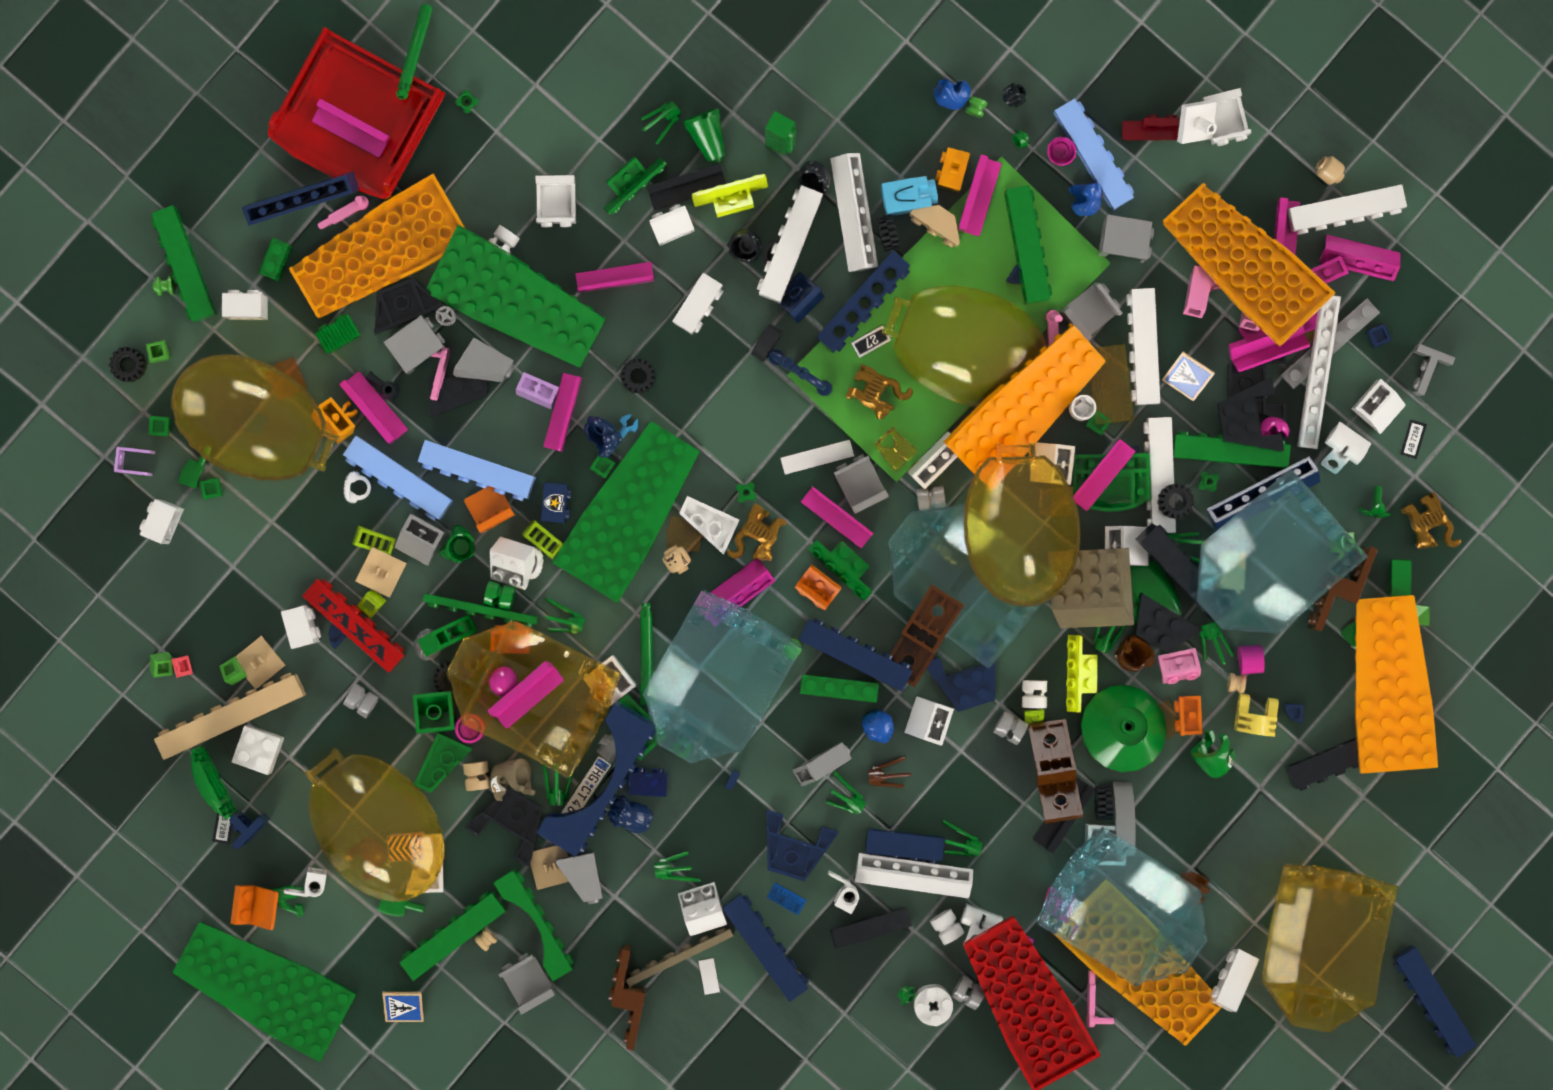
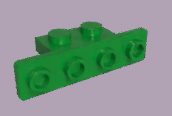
M633 156L605 181L617 196L603 209L609 215L618 212L622 207L621 205L625 201L631 200L640 188L646 187L653 176L659 175L664 170L667 163L662 158H658L651 166L645 169L637 158Z
M818 540L808 548L812 555L819 559L829 571L833 572L843 584L847 585L857 597L864 601L872 594V590L859 579L870 566L843 541L832 552L825 548Z

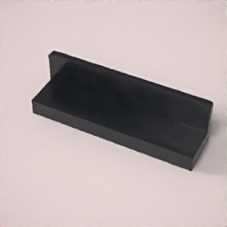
M719 163L647 186L654 210H659L691 200L692 193L714 188L718 185H725L726 182Z
M1076 777L1083 809L1096 789ZM1059 798L1056 802V804L1058 805H1064L1066 803V801L1062 798ZM1076 819L1046 824L1044 821L1033 837V840L1054 854Z

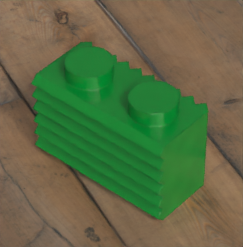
M272 238L258 274L277 282L280 281L279 278L283 274L282 271L286 267V260H289V253H291L293 247Z
M341 314L334 319L335 322L331 325L326 323L318 328V332L315 335L326 354L329 355L362 336L350 315L345 316Z

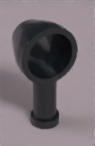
M372 371L369 372L365 379L370 380L380 388L383 398L393 400L398 397L400 389L397 383L393 381L384 382L374 375ZM388 386L392 388V392L389 394L386 393Z

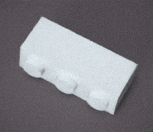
M702 273L672 322L691 335L694 332L698 333L703 325L701 322L703 317H708L714 308L711 306L715 299L718 301L724 292L722 290L723 285Z
M948 431L907 471L924 489L957 458L943 442L951 434Z
M1233 949L1227 955V964L1218 976L1220 980L1211 992L1212 998L1210 1002L1230 1012H1237L1259 959L1240 949Z

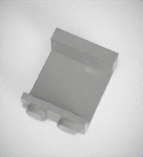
M1107 214L1103 218L1098 256L1106 257L1108 254L1137 258L1140 259L1139 263H1144L1150 258L1152 247H1149L1150 239L1152 240L1154 235L1152 222Z
M1096 282L1060 310L1067 322L1073 324L1088 341L1093 338L1091 334L1115 315L1120 316L1123 314L1120 311L1121 305L1116 299L1112 300L1109 296V289L1104 284Z
M419 316L384 342L408 375L419 364L440 349L445 348L443 345L445 340L440 333L435 334L432 330L434 325L428 317Z
M863 454L854 458V463L848 466L844 463L836 467L837 471L834 472L854 514L889 497L869 456L864 457Z
M534 953L521 955L517 958L518 962L513 965L511 962L501 967L502 971L498 974L500 978L503 977L519 1005L518 1010L521 1015L556 994Z

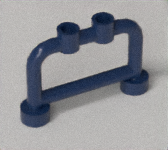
M780 350L770 351L769 361L773 365H782L785 369L792 371L800 379L806 380L817 387V392L822 396H828L832 393L833 387L830 382L826 380L821 381L812 375L807 368L800 367L790 357H785Z

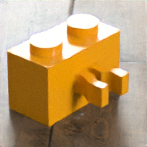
M949 147L946 152H942L940 163H943L942 170H937L935 181L938 182L937 187L960 192L970 153Z
M330 397L316 407L314 416L339 444L354 433L355 425L349 418L356 416L358 411L355 409L345 414L346 409L351 406V403L349 401L346 402L341 409L333 398Z

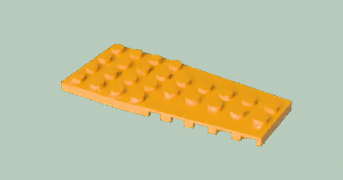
M431 174L377 206L358 222L353 223L348 229L337 234L328 243L317 248L309 256L304 257L295 266L290 267L289 270L317 318H322L437 262L442 258L458 225L464 227L437 178L434 174Z
M1202 183L1163 220V225L1229 299L1279 347L1335 295V292L1295 254L1276 239L1269 237L1261 227L1255 226L1247 216L1241 215L1233 205H1229L1221 199L1219 194L1207 188L1205 183Z
M1071 323L1068 325L1070 328L1062 335L1057 334L1054 337L1055 341L1047 348L1044 346L1039 350L1041 353L1034 360L1029 359L1025 363V368L1019 373L1015 372L1010 376L1011 380L1007 384H1001L985 398L943 441L989 490L1030 451L1105 363L1104 358Z
M1414 595L1359 599L1358 603H1356L1355 725L1359 773L1438 768L1434 712Z
M1106 878L1071 913V916H1068L1053 932L1098 977L1185 1046L1222 1008L1210 1002L1212 989L1164 935Z

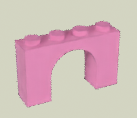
M1195 265L1190 274L1183 314L1202 318L1206 311L1209 293L1220 289L1201 266ZM1242 312L1239 327L1258 332L1260 328Z

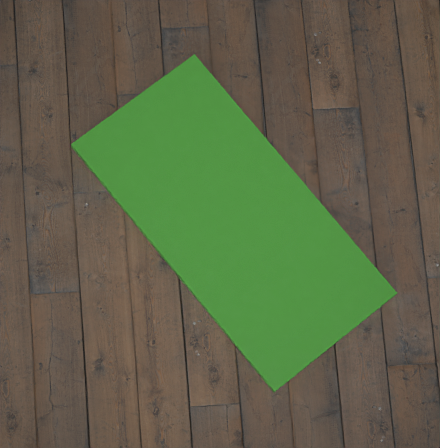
M1002 156L996 161L1001 163V168L980 236L958 231L960 243L957 248L954 246L950 248L942 242L943 238L938 235L934 237L927 232L902 257L910 264L908 269L910 273L904 280L900 278L895 283L897 288L891 294L886 293L883 297L885 301L878 309L874 307L871 310L872 316L865 324L861 322L857 326L859 331L852 338L848 336L844 341L846 343L845 347L840 352L836 350L832 353L819 342L797 364L800 367L807 368L812 375L821 381L826 380L830 382L833 387L832 393L828 396H822L817 392V387L806 380L800 379L792 371L787 374L895 482L936 443L1047 329L1046 312L1056 310L1061 315L1060 310L1078 297L1111 264L1105 257L1098 256L1099 251ZM1029 185L1030 190L1034 192L1033 208L1037 209L1038 213L1036 224L1037 228L1041 230L1042 238L1039 240L1041 247L1043 246L1045 250L1043 262L1048 267L1049 276L1046 278L1047 283L1051 285L1052 296H1050L1048 301L1025 305L1021 284L1006 282L1017 265L1004 191L1010 188ZM969 190L948 210L955 216L957 230ZM891 269L885 274L887 279H893L896 276L895 272ZM876 284L872 291L880 294L883 291V287L880 284ZM862 298L859 304L862 308H868L870 301ZM855 313L847 314L846 318L849 322L854 323L857 321ZM883 325L891 341L859 358L851 343ZM836 327L834 334L837 337H842L845 331L842 327ZM862 364L873 368L878 374L898 381L903 393L909 388L913 389L912 397L903 401L894 395L892 386H887L879 399L893 405L894 410H891L882 420L876 418L873 409L865 407L856 398H846V393L849 387L859 390L865 388L867 384L865 381L861 380L858 382L854 379Z

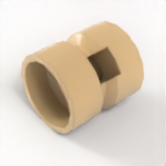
M488 761L463 764L464 775L467 776L465 780L466 791L491 788L490 777L486 775L489 772Z

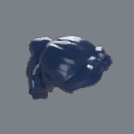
M599 416L588 417L587 423L584 426L588 440L596 444L600 458H607L615 452L616 447L622 442V436L619 432L615 431L614 426L609 421Z
M625 795L617 797L612 806H609V820L616 828L621 826L627 831L642 833L649 829L650 823L653 820V813L648 806L628 801Z

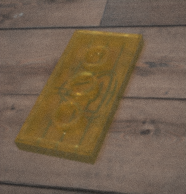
M1125 344L1096 347L1095 349L1104 358L1105 363L1090 379L1091 394L1096 403L1095 425L1134 420ZM1099 412L1109 419L1104 420L1099 417Z

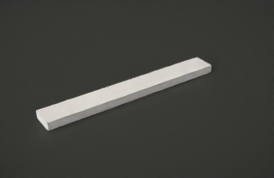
M1333 296L1317 313L1297 443L1298 447L1318 449L1340 307V296Z

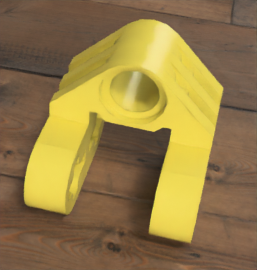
M1240 693L1237 700L1234 730L1275 737L1279 700L1268 697L1264 715L1248 713L1250 695Z

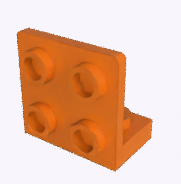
M491 486L464 499L480 533H484L515 516L505 495L494 492L495 488Z
M235 885L231 924H251L273 930L278 892L256 885Z

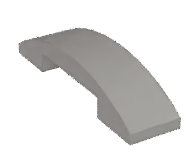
M1112 782L1115 813V855H1135L1136 829L1132 782Z

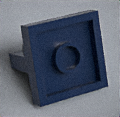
M799 272L788 283L781 303H776L794 321L799 323L825 296L815 283Z
M242 811L234 814L229 819L231 822L230 826L237 833L241 832L242 834L231 845L236 850L245 846L270 818L263 814L252 822Z

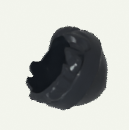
M807 161L801 166L797 175V181L800 187L802 185L824 195L830 188L831 177L823 164L817 161Z
M748 229L734 232L727 243L729 254L733 258L747 264H752L757 260L763 248L760 237Z

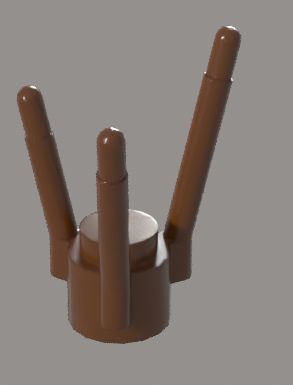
M903 756L880 765H874L873 769L868 770L870 785L875 784V787L904 788V784L883 781L887 778L911 776L912 773L884 774V770L880 769L903 761L906 757Z

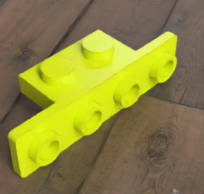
M765 174L754 175L751 178L736 180L732 183L718 185L706 190H699L691 195L695 207L713 202L718 218L754 208L750 192L767 188L768 183Z
M1068 635L1067 712H1081L1082 693H1097L1098 655L1082 654V635Z

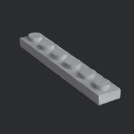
M1368 298L1337 324L1332 355L1380 313ZM1312 347L1280 374L1292 389L1308 377Z

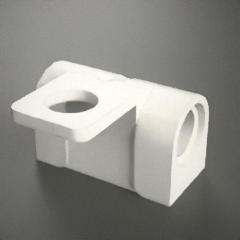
M1339 422L1331 430L1325 441V444L1330 446L1332 450L1322 460L1321 465L1334 474H1337L1349 460L1358 465L1366 455L1371 443ZM1335 460L1338 466L1333 467L1329 465L1328 461Z
M308 867L305 891L285 888L284 893L303 897L320 896L325 887L327 870ZM316 881L320 886L313 888L310 886V883Z
M829 870L828 875L844 883L834 899V905L852 914L859 900L857 888L849 880ZM846 892H853L854 896L847 899L844 897Z
M966 903L960 918V923L970 926L965 941L971 939L973 935H978L1003 921V917Z

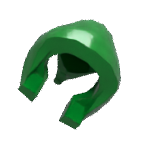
M1205 730L1204 737L1191 750V755L1208 776L1219 778L1231 769L1235 752L1234 749L1229 751L1230 742L1227 735L1220 733L1218 735L1221 746L1218 750L1208 754V748L1214 743L1215 735L1213 730Z

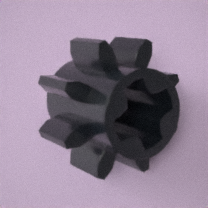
M1012 83L1003 89L1006 93L1003 95V100L1008 106L1017 108L1026 102L1024 98L1026 90L1022 85Z

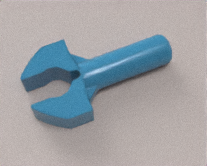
M631 414L623 416L619 421L622 423V428L619 431L622 439L628 432L633 431L635 433L638 429V419H636L632 426L627 427V420L630 419Z

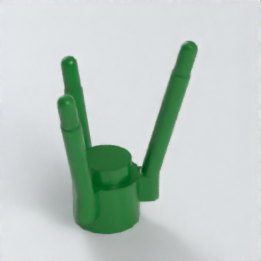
M673 101L663 104L658 109L641 118V120H646L661 112V115L647 124L643 131L651 128L662 118H665L667 121L671 119L655 142L657 145L665 137L673 124L679 120L678 115L681 111Z
M1199 532L1166 534L1169 539L1173 538L1179 545L1180 543H1204L1203 540L1180 539V537L1198 536ZM1190 556L1193 559L1192 561L1203 565L1206 564L1205 561Z
M546 598V601L574 616H570L569 620L547 615L546 619L568 624V628H548V632L582 633L585 618H582L580 613H576Z
M1215 622L1201 626L1202 631L1199 634L1201 637L1203 660H1207L1205 637H1207V640L1213 639L1221 663L1225 665L1226 662L1217 637H1220L1232 657L1234 653L1222 634L1220 626H1217Z
M1127 625L1122 626L1113 639L1110 637L1116 626H1111L1107 636L1101 634L1100 638L1101 627H1096L1095 636L1092 641L1095 643L1094 648L1108 654Z
M542 765L547 791L546 799H549V805H564V800H568V791L573 771L569 772L563 793V789H559V765H555L554 789L551 790L546 765Z
M833 771V774L854 796L848 799L842 794L831 790L832 794L847 802V804L844 806L826 800V803L846 810L851 814L856 813L859 815L866 804L862 800L863 796L841 775Z
M946 820L942 821L943 824L970 839L966 840L965 844L945 840V843L964 848V851L943 850V854L961 855L971 858L972 856L978 857L980 855L982 842L977 841L978 837L968 834Z
M688 851L667 858H661L660 862L654 863L656 878L701 882L699 878L670 875L674 871L692 869L691 866L671 867V863H667L688 855Z

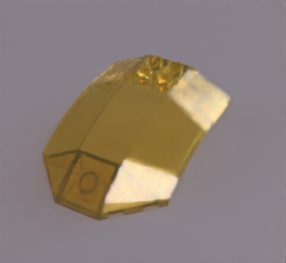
M511 621L502 626L464 638L447 671L448 679L453 688L454 699L460 711L462 725L497 740L566 777L571 776L591 746L610 707L621 674L517 621ZM545 661L551 662L564 678V681L513 725L506 729L497 717H492L487 710L502 699V697L496 696L489 685L490 675L496 668L502 666L512 668L517 674L519 684Z
M1283 865L1268 935L1262 982L1292 1026L1331 1033L1342 1023L1352 1020L1360 1015L1359 1013L1376 1005L1382 958L1398 886L1361 874L1326 867Z

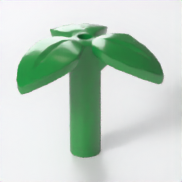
M1375 486L1373 508L1371 510L1358 508L1362 514L1368 517L1386 518L1391 515V512L1385 513L1386 509L1381 501V486Z

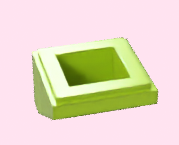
M371 589L365 594L357 607L372 618L386 600L378 592Z
M1036 708L1023 711L1024 722L1028 724L1044 722V709Z

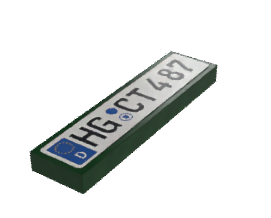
M598 754L559 813L571 812L588 805L614 764Z

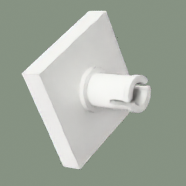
M1207 100L1182 105L1177 142L1185 144L1212 139V135L1217 129L1214 123L1216 101Z

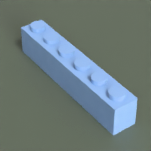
M1074 98L1056 109L1053 114L1067 138L1074 142L1078 156L1093 181L1099 183L1102 187L1101 194L1111 211H1114L1134 198L1132 195L1134 191L1129 183L1126 184L1123 180L1124 174L1122 170L1114 165V157L1111 152L1105 150L1103 146L1105 143L1100 134L1096 135L1093 130L1095 126L1092 120L1084 115L1085 109L1083 105Z
M358 436L354 437L343 454L347 457L345 460L347 463L354 467L357 464L363 468L362 473L370 478L372 475L379 479L377 483L387 488L390 486L394 489L393 493L401 499L406 497L410 500L409 504L417 510L421 507L426 511L425 515L432 520L436 518L441 520L453 502L452 499Z
M427 440L424 441L418 462L423 463L421 466L429 470H433V467L441 469L440 474L451 477V474L458 475V480L469 483V480L477 482L476 486L487 489V486L495 488L494 492L503 495L506 492L512 493V498L523 501L524 498L529 499L536 479L534 476Z

